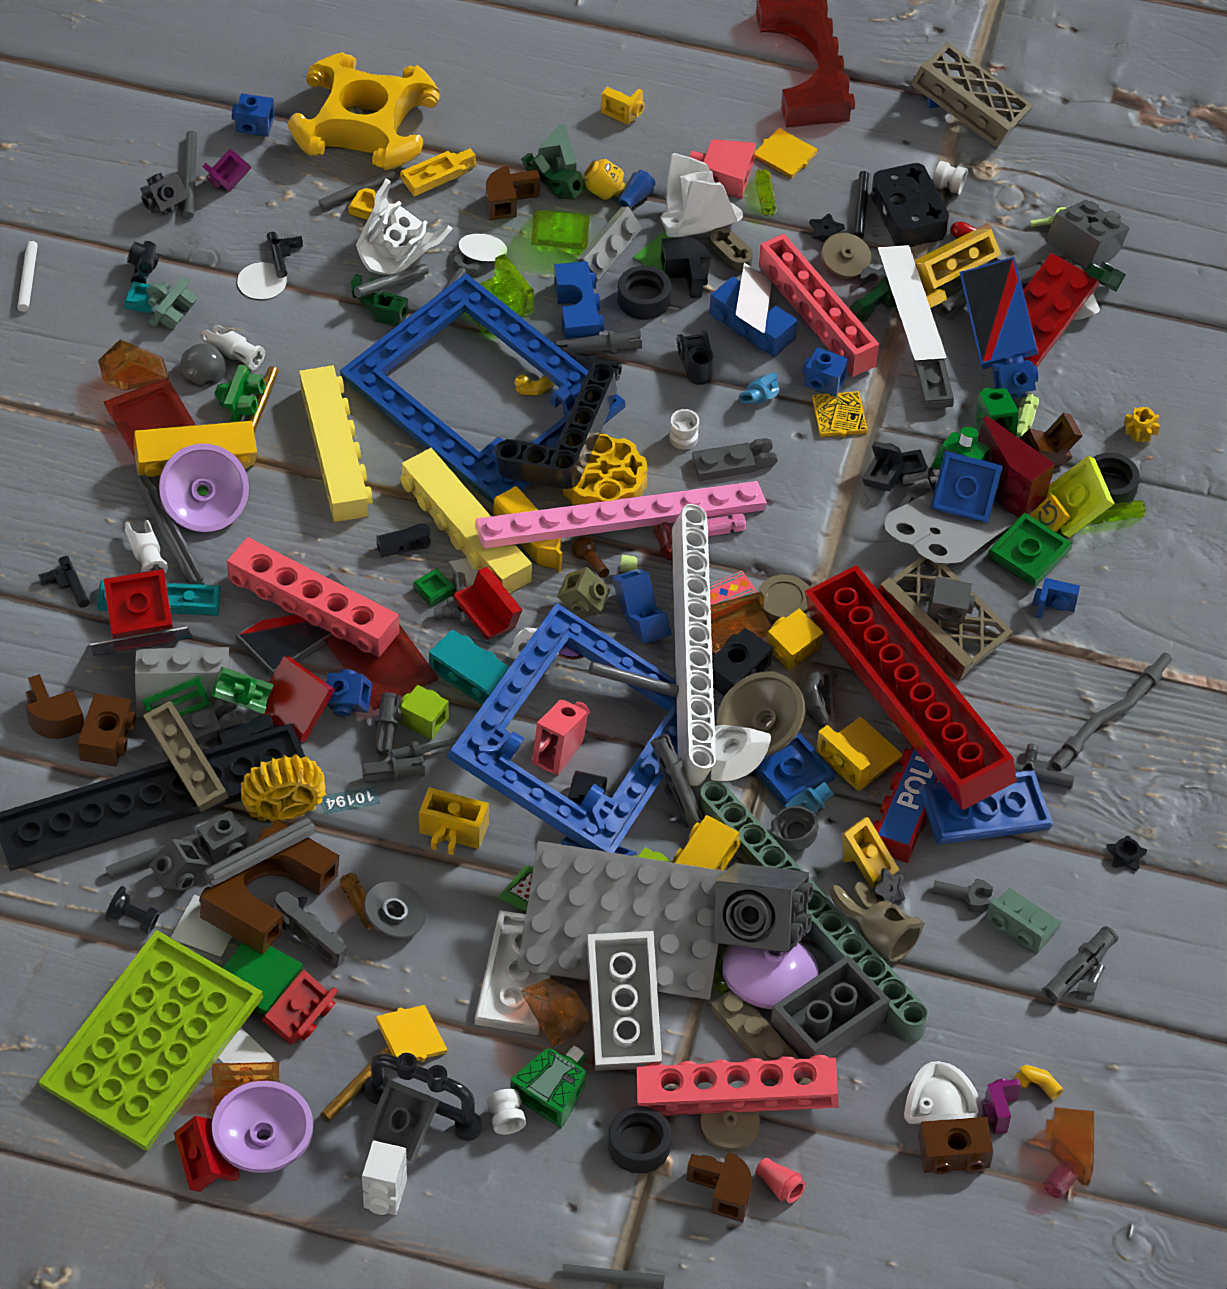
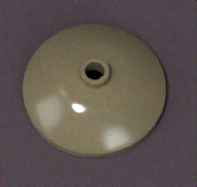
M776 672L755 673L737 682L724 696L718 709L717 726L745 727L769 733L771 741L765 755L767 757L785 748L799 732L805 716L804 697L798 686L783 674Z

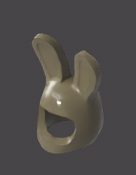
M858 882L853 887L851 894L854 901L840 886L834 885L830 888L829 891L834 904L847 917L859 925L860 934L883 960L897 962L905 957L916 945L925 924L920 918H912L906 915L899 906L889 901L878 902L870 886L865 883Z

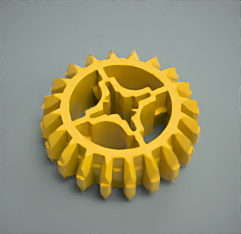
M298 754L287 758L286 755L279 759L272 757V761L267 763L262 761L260 767L251 768V773L244 775V781L241 783V798L243 806H245L246 811L250 813L251 817H257L259 821L269 819L271 823L276 820L285 821L300 815L305 816L307 811L316 810V805L322 803V797L326 795V781L316 761H310L308 757L299 758Z

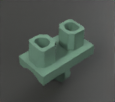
M183 276L170 293L168 291L170 285L167 282L162 284L152 283L147 288V294L150 297L148 304L153 307L159 304L155 314L149 320V324L156 327L159 323H162L169 329L174 330L184 316L173 308L174 304L188 312L198 299L187 288L190 280Z

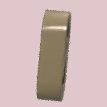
M717 228L711 232V251L731 270L742 272L744 263L750 267L752 266L753 252L751 248L728 228Z

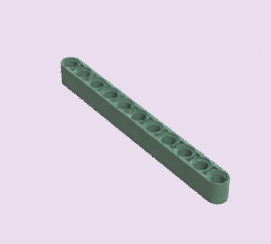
M711 780L702 785L699 808L703 816L708 815L738 831L741 843L738 849H742L753 865L803 871L725 784L720 781ZM809 878V883L813 884V895L811 901L808 902V908H814L815 910L808 909V914L812 916V925L807 935L833 964L848 955L866 975H875L876 977L869 978L887 997L896 998V1000H890L888 1016L885 1022L902 1040L907 1042L920 1040L924 1036L928 1019L926 1006ZM846 952H853L855 955L847 954ZM907 1020H915L917 1023H911Z

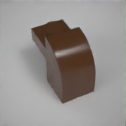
M504 166L489 175L486 181V210L489 221L517 217V200L539 197L540 177L538 170L510 174L509 167Z
M1062 413L1046 432L1029 428L1020 439L1055 464V469L1073 458L1069 450L1083 435L1072 415Z
M40 674L29 677L30 690L25 691L28 701L26 711L30 727L37 734L51 739H61L81 733L84 717L74 691L49 697Z
M727 1152L724 1163L717 1161L712 1156L691 1154L686 1181L715 1189L712 1198V1214L744 1222L752 1187V1176L746 1163L731 1152Z

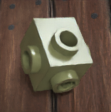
M588 567L566 574L557 598L573 614L582 619L591 615H597L603 611L611 589Z

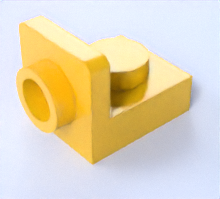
M607 86L601 95V113L629 125L644 110V91L638 88L629 97Z

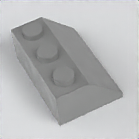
M229 647L136 649L135 691L137 721L145 720L143 715L147 713L142 698L198 675L201 677L203 686H205L213 706L217 700H220L211 696L220 668L222 666L231 669ZM194 685L150 704L153 708L197 690V687ZM198 696L174 707L178 711L202 701V698Z

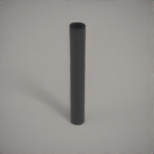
M867 171L859 173L853 235L861 239L864 237L870 178V174Z

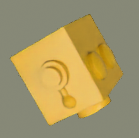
M799 608L786 618L784 616L780 617L772 625L767 633L766 642L773 647L772 654L790 671L820 649L824 632Z

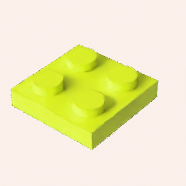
M1090 456L1085 457L1049 485L1047 497L1049 495L1056 496L1071 517L1060 528L1062 534L1069 538L1114 505L1095 459Z

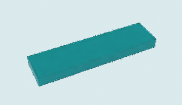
M100 580L98 611H108L104 580ZM166 583L171 614L219 616L221 585Z

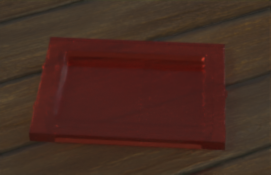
M168 378L104 401L105 408L134 458V433L136 430L196 425Z
M400 624L399 634L380 657L370 652H363L356 645L345 639H338L334 635L325 639V643L344 669L356 671L357 674H363L372 682L369 705L373 711L380 708L382 693H395L402 698L405 694H410L417 685L424 687L438 680V676Z

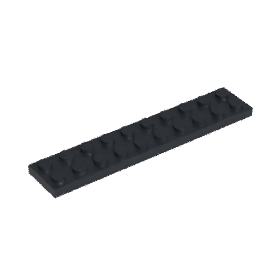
M292 723L201 750L229 797L207 810L242 800L241 783L244 781V775L251 773V768L260 767L262 761L267 763L272 761V757L279 759L284 755L287 758L297 754L299 758L306 757ZM165 761L1 811L0 845L9 870L13 871L201 812L171 762Z

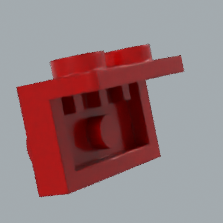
M303 969L261 1020L289 1045L299 1038L305 1041L317 1027L313 1024L315 1019L319 1015L321 1017L326 1016L336 1004L332 999L338 990L335 987H332L330 990L325 989Z

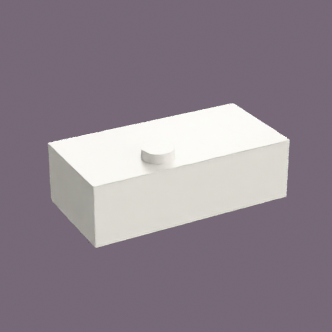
M653 931L588 934L587 955L594 1071L637 1069V1067H643L649 1063L661 1064L662 1055Z

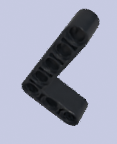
M598 363L589 369L556 447L512 439L499 442L495 447L499 474L508 479L560 489L575 487L580 482L617 393L613 367L607 363Z

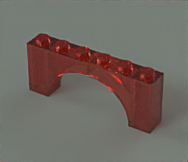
M756 0L755 14L760 33H778L797 40L812 53L818 65L815 73L807 81L795 87L782 89L781 111L786 128L850 121L851 110L855 109V98L853 93L849 94L848 74L843 73L844 59L842 55H838L839 43L837 36L833 37L832 18L827 17V0Z

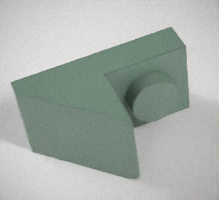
M565 124L559 125L540 145L538 154L543 155L549 166L556 165L557 172L562 168L576 170L577 163Z

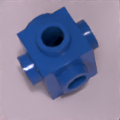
M241 93L238 104H234L232 108V120L236 121V132L269 137L275 118L274 98Z
M817 347L812 357H807L802 368V373L805 374L804 386L837 397L847 378L849 358Z
M1023 355L1006 357V362L992 364L995 389H1007L1012 398L1026 397L1028 391L1036 390L1035 382H1038L1039 378L1037 367L1033 365L1032 361L1023 359Z
M341 669L339 673H328L325 683L334 688L335 691L327 706L333 710V713L341 716H350L351 712L368 713L372 682L363 674H357L353 670Z

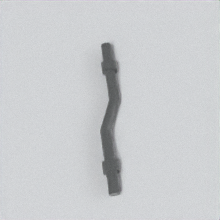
M1165 652L1162 653L1153 665L1147 666L1141 673V679L1124 699L1092 715L1077 734L1069 737L1062 745V751L1051 763L1052 768L1060 772L1072 758H1076L1082 752L1084 743L1101 724L1133 708L1150 687H1154L1162 678V672L1172 661L1171 655Z

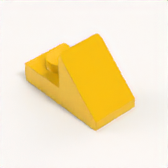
M864 817L842 833L843 861H855L871 888H873L875 880L881 876L882 868L887 869L892 875L899 871L898 866L868 817Z

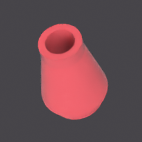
M764 1158L758 1164L755 1171L756 1174L763 1179L780 1201L793 1203L804 1192L806 1183L802 1180L800 1173L775 1163L769 1158Z

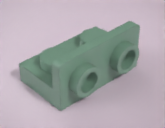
M1010 887L998 900L992 899L988 905L986 919L990 921L992 926L998 930L1005 931L1014 937L1021 946L1030 948L1037 954L1060 929L1061 921Z

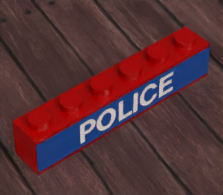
M913 746L911 749L905 748L900 765L903 766L901 773L895 772L890 785V789L893 790L891 797L886 795L881 805L880 813L883 814L881 821L875 820L873 823L874 828L892 858L906 863L910 860L927 818L919 788L922 784L940 782Z

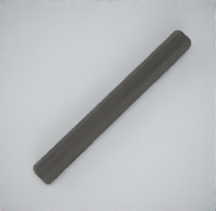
M145 474L136 478V487L187 583L204 585V575L175 521L165 511L159 491L152 478Z

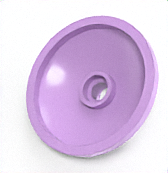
M195 444L181 449L166 463L160 477L159 495L165 511L178 525L194 532H215L229 526L240 516L248 500L249 482L243 465L231 452L212 444ZM205 487L208 490V494L200 496L197 493V488Z
M801 942L797 943L790 952L729 945L722 961L723 977L729 988L736 995L740 996L742 1000L766 1009H772L773 1005L819 975L818 965L813 954Z
M274 1081L250 1082L232 1090L217 1106L212 1120L213 1140L222 1157L239 1169L255 1173L277 1171L295 1162L309 1146L313 1134L312 1113L305 1099L291 1087ZM262 1135L269 1137L267 1140L258 1139Z

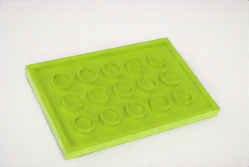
M155 930L39 1080V1085L57 1098L148 1152L263 999V993L261 990L184 945Z

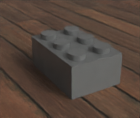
M847 955L773 1005L770 1026L800 1059H810L815 1055H825L832 1058L887 1020L890 999Z

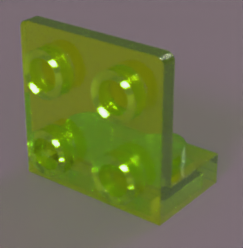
M505 253L495 257L493 278L479 284L523 318L532 314L534 308L533 288ZM471 317L484 334L490 332Z

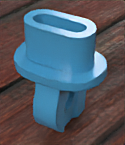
M777 372L763 375L752 381L746 387V391L739 394L740 401L743 404H762L768 399L776 397L779 392Z
M823 782L814 790L810 787L800 792L785 807L802 806L816 814L821 807L823 809L826 808L824 803L835 794Z

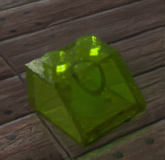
M544 209L534 210L531 244L537 245V250L554 252V247L565 248V253L582 254V249L585 250L589 246L593 214Z

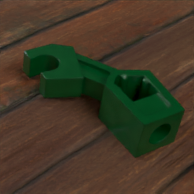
M528 153L521 158L526 171L538 170L540 181L546 184L558 199H575L587 189L580 171L562 168L555 173L550 169L551 167L542 154L533 157L532 153Z
M1090 261L1085 269L1088 275L1098 279L1100 284L1117 292L1126 276L1121 270L1104 261L1100 265Z
M355 274L350 282L353 298H357L354 294V288L362 285V275ZM370 278L369 282L374 281L375 278ZM382 291L377 294L374 292L357 298L375 315L376 322L398 326L409 314L408 298Z
M884 277L872 292L860 300L857 299L849 307L851 312L862 323L868 320L875 311V308L881 303L886 308L897 306L888 278Z

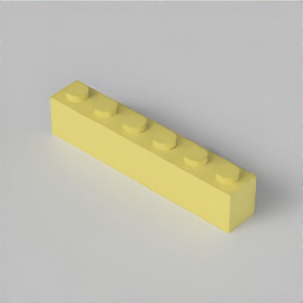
M334 365L299 371L301 394L333 522L369 517L368 505L373 504L370 486L365 487L364 482L367 481L365 465H359L358 459H361L359 442H353L352 437H356L353 419H347V415H350L348 399L341 396V393H344L342 376H336Z
M432 448L402 463L400 481L403 488L417 498V502L423 511L430 513L438 529L444 530L448 534L453 546L466 555L470 566L474 570H480L488 566L509 593L532 582V563L516 544L483 549L475 523L477 518L491 516Z

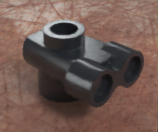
M136 241L133 242L126 261L135 265L131 283L133 281L146 284L148 274L155 270L160 258V254L155 252V243L151 241H144L143 244Z

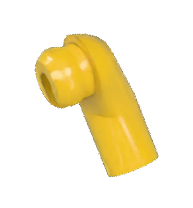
M524 374L517 376L514 380L516 391L521 395L540 396L555 385L545 375L537 381L530 380L529 376Z
M1023 1065L1019 1067L1020 1071L1014 1075V1079H1019L1021 1087L1027 1088L1033 1082L1051 1100L1057 1099L1064 1091L1059 1083L1044 1069Z

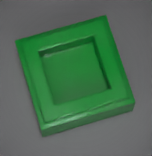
M438 568L413 582V589L430 608L455 594V587Z

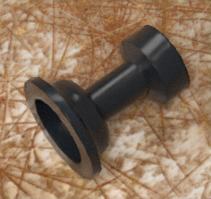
M121 886L109 904L105 920L107 922L113 919L120 920L125 915L139 922L141 931L150 934L158 921L160 911L153 907L144 911L131 905V898L126 893V888Z

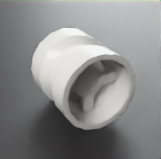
M940 161L934 174L933 183L936 188H949L950 192L959 195L965 184L968 169L961 166L954 168L948 162Z
M688 409L676 411L672 414L670 420L669 441L677 449H692L698 442L699 417L695 412Z
M502 1089L489 1095L487 1098L488 1109L494 1115L492 1125L497 1134H513L524 1128L526 1119L524 1112L519 1109L521 1100L517 1090Z

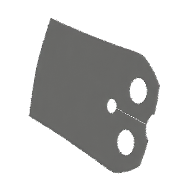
M934 490L889 512L885 517L884 525L886 532L898 541L915 547L918 554L934 563L948 564L964 561L995 536L1013 525L1018 518L995 501L987 524L930 509ZM900 523L908 524L914 528L915 532L911 535L903 534L897 530L896 525ZM930 528H937L940 530V534H933ZM932 544L941 545L947 550V554L944 556L935 555L929 550V546Z

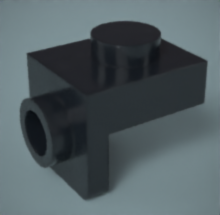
M875 441L872 445L875 457L862 480L864 486L891 492L905 467L903 456L899 447L891 443L885 444Z

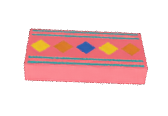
M743 571L710 584L711 617L757 598V590Z

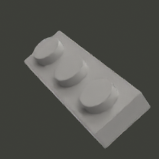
M629 206L621 207L577 258L578 262L588 261L590 273L595 272L596 281H599L642 229Z

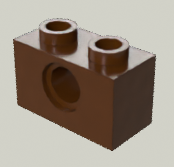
M94 693L77 742L80 761L117 766L120 755L124 756L127 751L128 731H133L136 723V713L132 712L131 699Z
M987 1117L921 1122L918 1140L924 1173L934 1172L935 1174L943 1175L951 1171L967 1170L969 1172H979L985 1168H990L993 1146ZM950 1146H959L962 1150H954Z

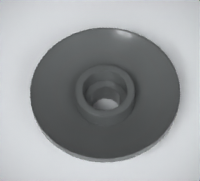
M392 881L381 882L373 886L365 897L364 911L368 921L376 930L386 936L408 938L418 933L424 925L426 919L424 903L414 890L404 884Z

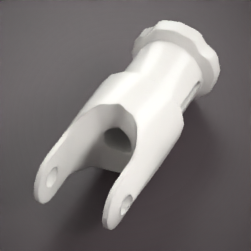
M216 325L213 327V333L209 330L201 332V340L204 343L214 345L221 354L232 360L238 359L245 363L248 369L252 371L256 370L264 360L265 350L260 345L254 346L246 342L245 337L230 329Z
M145 520L144 523L146 533H136L132 530L130 523L126 522L125 532L135 558L142 565L141 573L164 569L166 573L168 565L159 554L160 546L149 521Z

